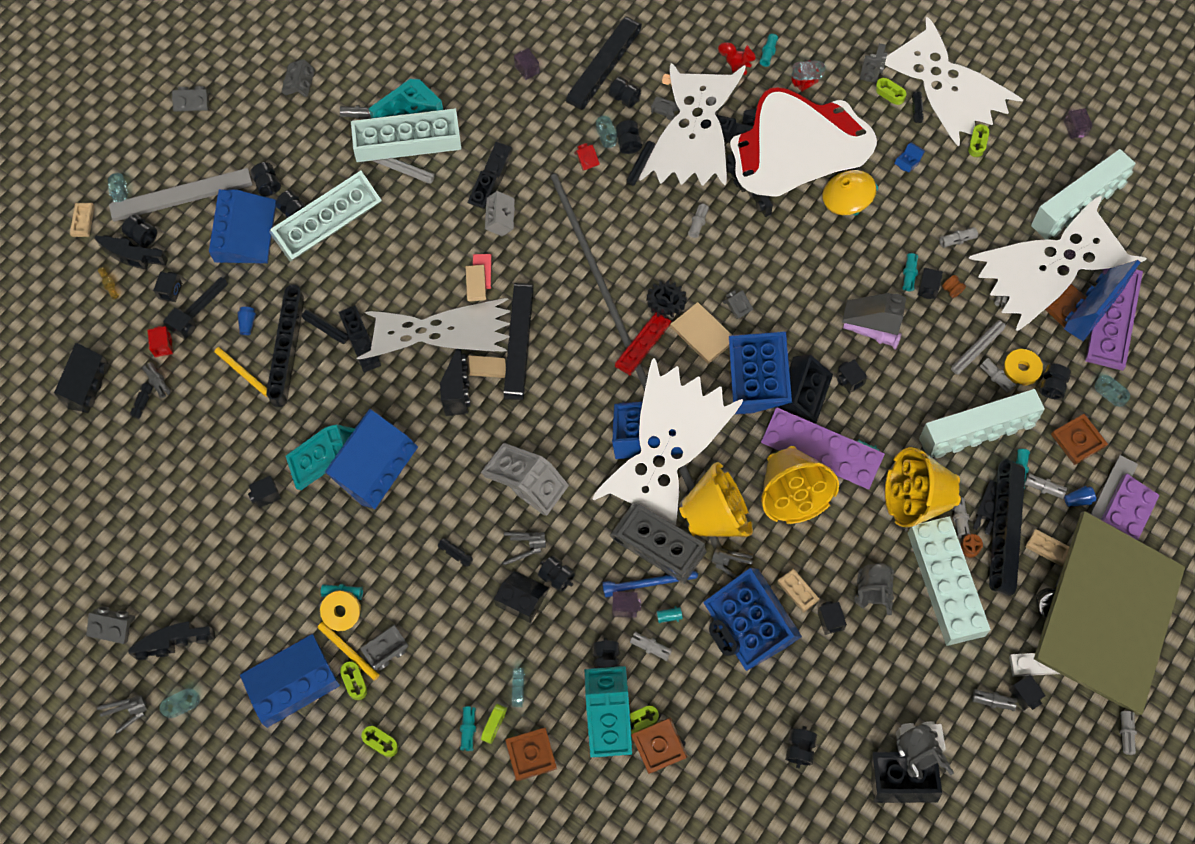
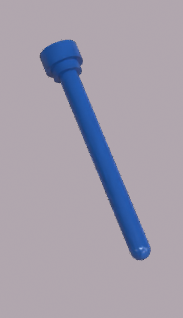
M693 571L688 580L696 579L698 573ZM670 575L617 584L605 581L602 582L604 597L607 598L613 597V594H617L619 591L679 581Z

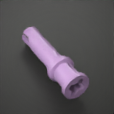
M844 323L843 329L873 338L879 344L884 343L893 346L895 350L902 336L901 333L895 335Z

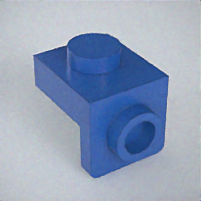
M909 143L905 152L897 157L894 164L903 171L911 172L918 166L925 151L915 144Z

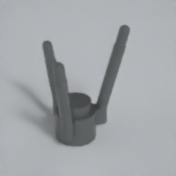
M504 532V536H513L510 537L511 541L529 540V547H534V549L506 560L502 564L507 565L532 554L541 553V548H546L544 532Z
M717 547L712 562L717 563L715 568L724 571L736 579L738 576L724 567V565L728 566L731 559L752 564L753 561L746 558L752 559L753 555Z
M142 695L97 706V710L115 707L99 714L100 717L124 709H128L130 715L135 714L134 717L115 731L116 733H120L137 719L144 717L143 712L148 710Z

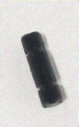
M914 91L912 95L913 119L915 123H922L924 119V114L922 113V93L920 91Z
M143 383L141 385V392H138L133 404L135 407L130 411L131 417L141 418L143 413L141 410H144L149 399L148 394H151L153 389L150 384Z
M446 538L440 540L438 543L439 549L445 550L446 554L456 561H461L460 564L465 567L472 564L473 557L468 554L465 555L463 550L454 544L451 545V542Z

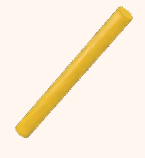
M220 347L215 349L214 353L265 397H268L267 388Z
M324 622L318 625L317 628L374 681L378 679L380 674L325 625Z

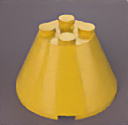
M789 446L787 449L768 456L761 502L765 514L773 521L781 520L786 521L787 524H794L810 520L824 512L830 506L829 502L833 496H837L839 481L835 472L823 463L798 450L795 446Z
M908 447L901 450L893 460L896 462L892 470H888L886 477L885 501L888 513L893 515L897 525L913 527L950 511L954 506L960 504V477L952 473L919 448Z
M716 462L684 498L682 507L679 508L683 518H687L690 524L688 528L692 536L748 537L752 535L753 527L752 522H748L745 515L749 513L745 501L730 473H724L721 469L723 465Z

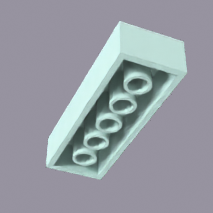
M456 108L351 121L353 150L356 162L462 150Z
M1119 149L1041 205L1031 226L1045 240L1052 236L1056 237L1095 198L1102 196L1101 200L1104 198L1108 199L1114 194L1116 189H1122L1128 183L1126 180L1133 174L1132 169L1136 163Z
M359 171L271 228L269 233L291 262L377 206L382 200L363 172Z
M1029 390L925 424L919 440L926 454L936 459L941 458L948 452L953 451V453H956L970 445L975 447L986 440L994 441L1001 435H1013L1023 428L1029 430L1036 426L1045 408L1036 390Z
M950 516L911 527L908 531V536L946 646L985 637L991 629Z

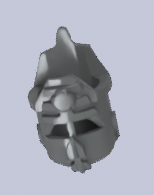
M879 563L867 565L859 570L857 584L859 585L858 593L855 594V602L861 608H865L868 603L883 604L886 606L887 615H892L894 600L892 590L894 570L892 567Z
M924 724L915 726V728L908 730L897 739L899 754L907 758L906 763L909 775L922 779V770L936 763H939L940 767H943L950 775H953L954 771L939 747V743L931 731L932 729Z

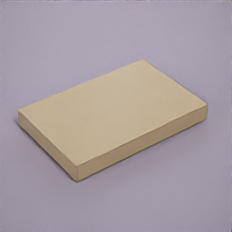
M698 302L670 324V327L708 364L729 348V336H733Z

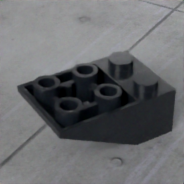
M456 349L440 382L441 403L445 416L468 414V407H471L468 391L470 390L469 378L467 376L468 364L466 354L462 353L461 349Z

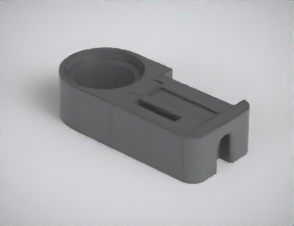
M656 97L651 106L652 114L655 112L664 115L671 121L676 117L674 112L680 111L675 102Z

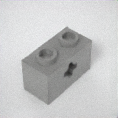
M496 191L487 198L486 230L500 236H504L513 230L514 198L499 191Z

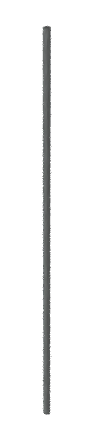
M554 173L550 176L627 349L631 344L630 338L558 175ZM640 363L635 370L645 391L647 377ZM681 454L673 455L674 459L682 457ZM684 465L679 470L690 492L695 485L686 465ZM709 536L714 550L717 547L723 549L718 537Z

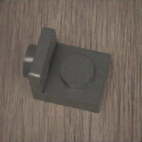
M733 290L722 301L724 304H728L736 319L754 310L743 290L739 292Z

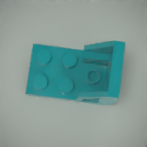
M409 79L368 109L372 119L443 110L442 101L420 79Z
M337 424L325 427L286 455L297 490H303L326 474L325 470L355 428Z
M626 666L584 669L590 758L632 755Z

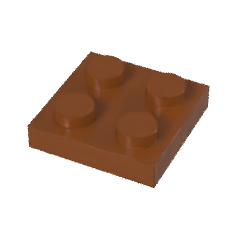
M1070 284L1061 296L1045 310L1065 328L1067 324L1065 319L1071 311L1075 313L1077 310L1075 307L1081 299L1085 300L1086 297Z
M1085 414L1051 433L1052 437L1074 465L1108 445Z
M671 717L631 734L648 774L688 757Z
M546 728L505 739L516 781L557 770Z

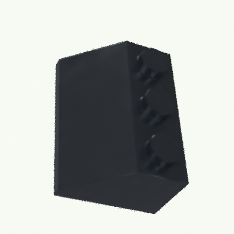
M75 343L54 394L67 409L89 413L91 407L94 406L96 394L101 389L103 377L108 372L109 363L102 355L81 344Z
M811 354L794 356L789 368L792 403L777 407L807 421L817 423L833 374Z
M872 752L871 783L873 802L938 803L942 795L939 764L936 763L922 770V779H917V777H911L907 771L906 756L902 757L899 752Z

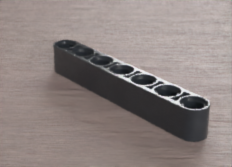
M627 16L623 18L570 90L566 103L580 110L585 109L640 33L642 23Z
M514 283L504 400H524L533 303L532 283Z
M294 284L287 286L284 290L266 391L274 407H282L288 400L304 306V296L301 289Z
M1009 459L1001 461L998 467L989 577L990 589L1005 596H1012L1017 589L1025 484L1024 466Z

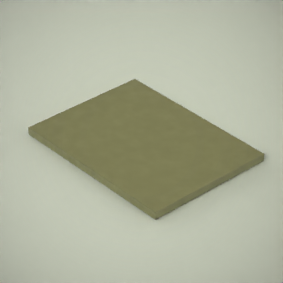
M1081 512L1034 660L1123 708L1134 712L1136 715H1143L1185 566L1088 512Z

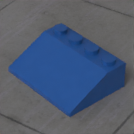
M219 189L209 253L214 263H268L272 238L269 231L273 228L276 200L239 190Z
M1135 260L1110 268L1106 274L1101 273L1096 280L1098 284L1095 287L1091 286L1085 294L1087 298L1085 300L1081 299L1075 307L1077 309L1076 312L1073 313L1071 311L1065 319L1067 324L1064 330L1084 341L1123 292L1141 261Z
M786 332L729 336L733 402L743 399L741 406L735 414L756 413L792 403Z
M643 402L614 404L612 444L615 459L632 458L641 453L639 426ZM669 430V435L675 436L676 430ZM651 436L648 439V445L651 448H657L660 445V439L657 436ZM674 447L671 450V455L683 454V450L680 447Z
M369 409L325 470V473L362 506L376 509L418 446L407 435Z
M749 568L703 602L714 621H726L740 643V650L736 656L746 671L784 650L802 637L759 569Z
M313 634L240 674L252 706L260 722L266 728L340 686Z

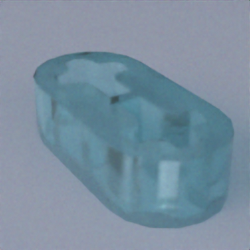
M820 61L797 62L792 67V77L797 80L821 79L825 74V64Z
M607 116L599 117L596 120V130L604 147L612 148L617 143V134L612 121ZM606 135H609L612 140L606 139Z
M121 173L110 175L108 178L109 194L114 202H122L128 196L126 181Z
M1108 375L1100 376L1095 383L1096 391L1115 406H1124L1130 399L1129 391ZM1106 382L1108 385L1103 387L1102 384ZM1120 394L1123 395V398H1117Z
M513 668L512 707H523L524 668Z
M185 689L163 700L160 704V712L167 718H175L195 708L200 702V695L193 689ZM189 694L191 696H194L193 698H191V703L185 701L188 699L187 695ZM169 704L174 706L171 713L166 711L169 708Z

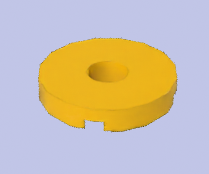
M1027 349L1012 351L1006 357L1003 366L1005 375L1013 383H1019L1024 386L1035 383L1043 371V363L1040 357ZM1024 364L1027 366L1028 370L1022 371L1019 369L1018 365Z
M341 590L334 591L328 594L322 601L320 616L324 624L330 629L345 631L352 628L358 622L361 605L352 593ZM338 605H341L345 608L346 612L344 616H340L336 613V607Z

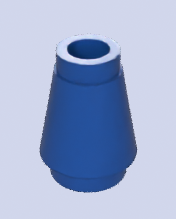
M240 307L237 312L239 333L241 335H251L256 317L254 308Z
M1084 486L1065 495L1064 500L1067 507L1092 505V502L1096 501V495L1092 486Z

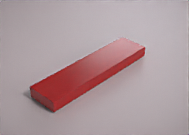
M655 312L615 362V367L631 376L669 328L671 320L664 318L662 315L657 317V312Z

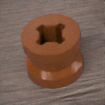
M953 275L944 282L942 288L949 292L951 298H955L963 292L966 285L960 283L957 275Z
M968 534L965 536L960 544L964 556L973 558L978 555L983 547L982 539L978 535Z

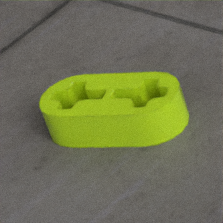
M881 78L877 81L875 88L877 94L895 105L904 103L906 98L905 89L887 78Z
M979 124L973 129L968 147V152L973 157H981L986 149L989 137L987 126ZM979 131L982 132V137H981V138L978 137V136H979ZM976 144H979V150H976Z
M354 662L344 663L340 673L347 692L352 699L362 700L367 695V686L361 671ZM349 667L354 670L353 679L348 674H345L348 672ZM354 683H357L359 688H362L359 695L353 692L355 691Z
M498 703L495 705L482 733V741L492 744L505 717L507 707Z
M646 706L631 713L630 721L632 723L639 721L634 725L631 734L657 723L659 718L658 710L653 706ZM647 711L650 714H655L652 721L649 719L642 721L641 719L646 716Z
M368 726L362 731L361 738L363 742L376 752L387 758L397 754V742L377 727ZM375 731L374 735H375L379 740H378L377 742H376L375 740H373V739H370V740L368 741L369 738H368L367 734H368V733H371V734H372V733ZM384 742L389 745L392 742L393 750L385 752V748L381 743Z

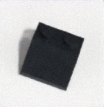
M514 570L503 581L494 597V602L497 607L531 623L550 588Z

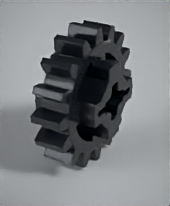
M669 280L666 281V284L659 281V286L653 284L652 289H648L647 307H651V313L657 312V317L663 314L664 318H667V315L674 318V313L680 315L681 310L685 309L687 297H685L686 292L682 291V286L676 287V282L671 285Z

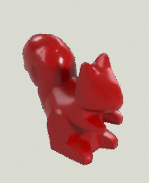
M729 42L721 43L718 46V52L725 56L732 73H735L744 65L751 67L752 64L750 62L756 59L754 52L748 45L744 51H737L736 46ZM745 69L743 75H747V70H746V69Z

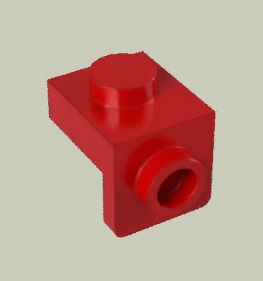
M585 143L577 146L578 150L574 151V154L578 157L582 171L600 165L593 144L588 146Z

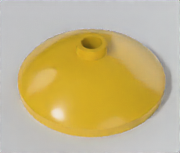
M848 170L832 177L825 185L822 193L824 205L829 211L838 215L858 213L868 207L874 200L876 184L872 176L864 171Z

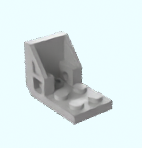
M505 443L501 445L481 472L484 477L509 486L517 496L546 516L569 486L553 465L545 458Z

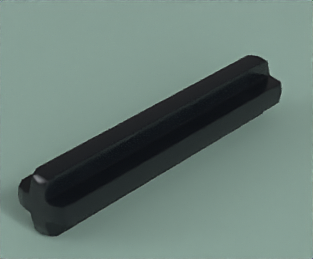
M646 142L626 179L628 185L634 186L638 181L655 147L654 142Z
M219 277L184 313L193 319L228 285L227 281Z
M305 310L301 316L305 321L341 344H346L349 340L348 334L310 310Z

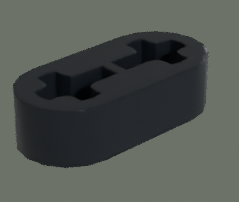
M723 620L713 621L709 626V632L720 651L726 656L736 655L740 650V643L728 623ZM717 625L723 627L721 629L722 634L716 633ZM728 643H733L732 650L726 649Z

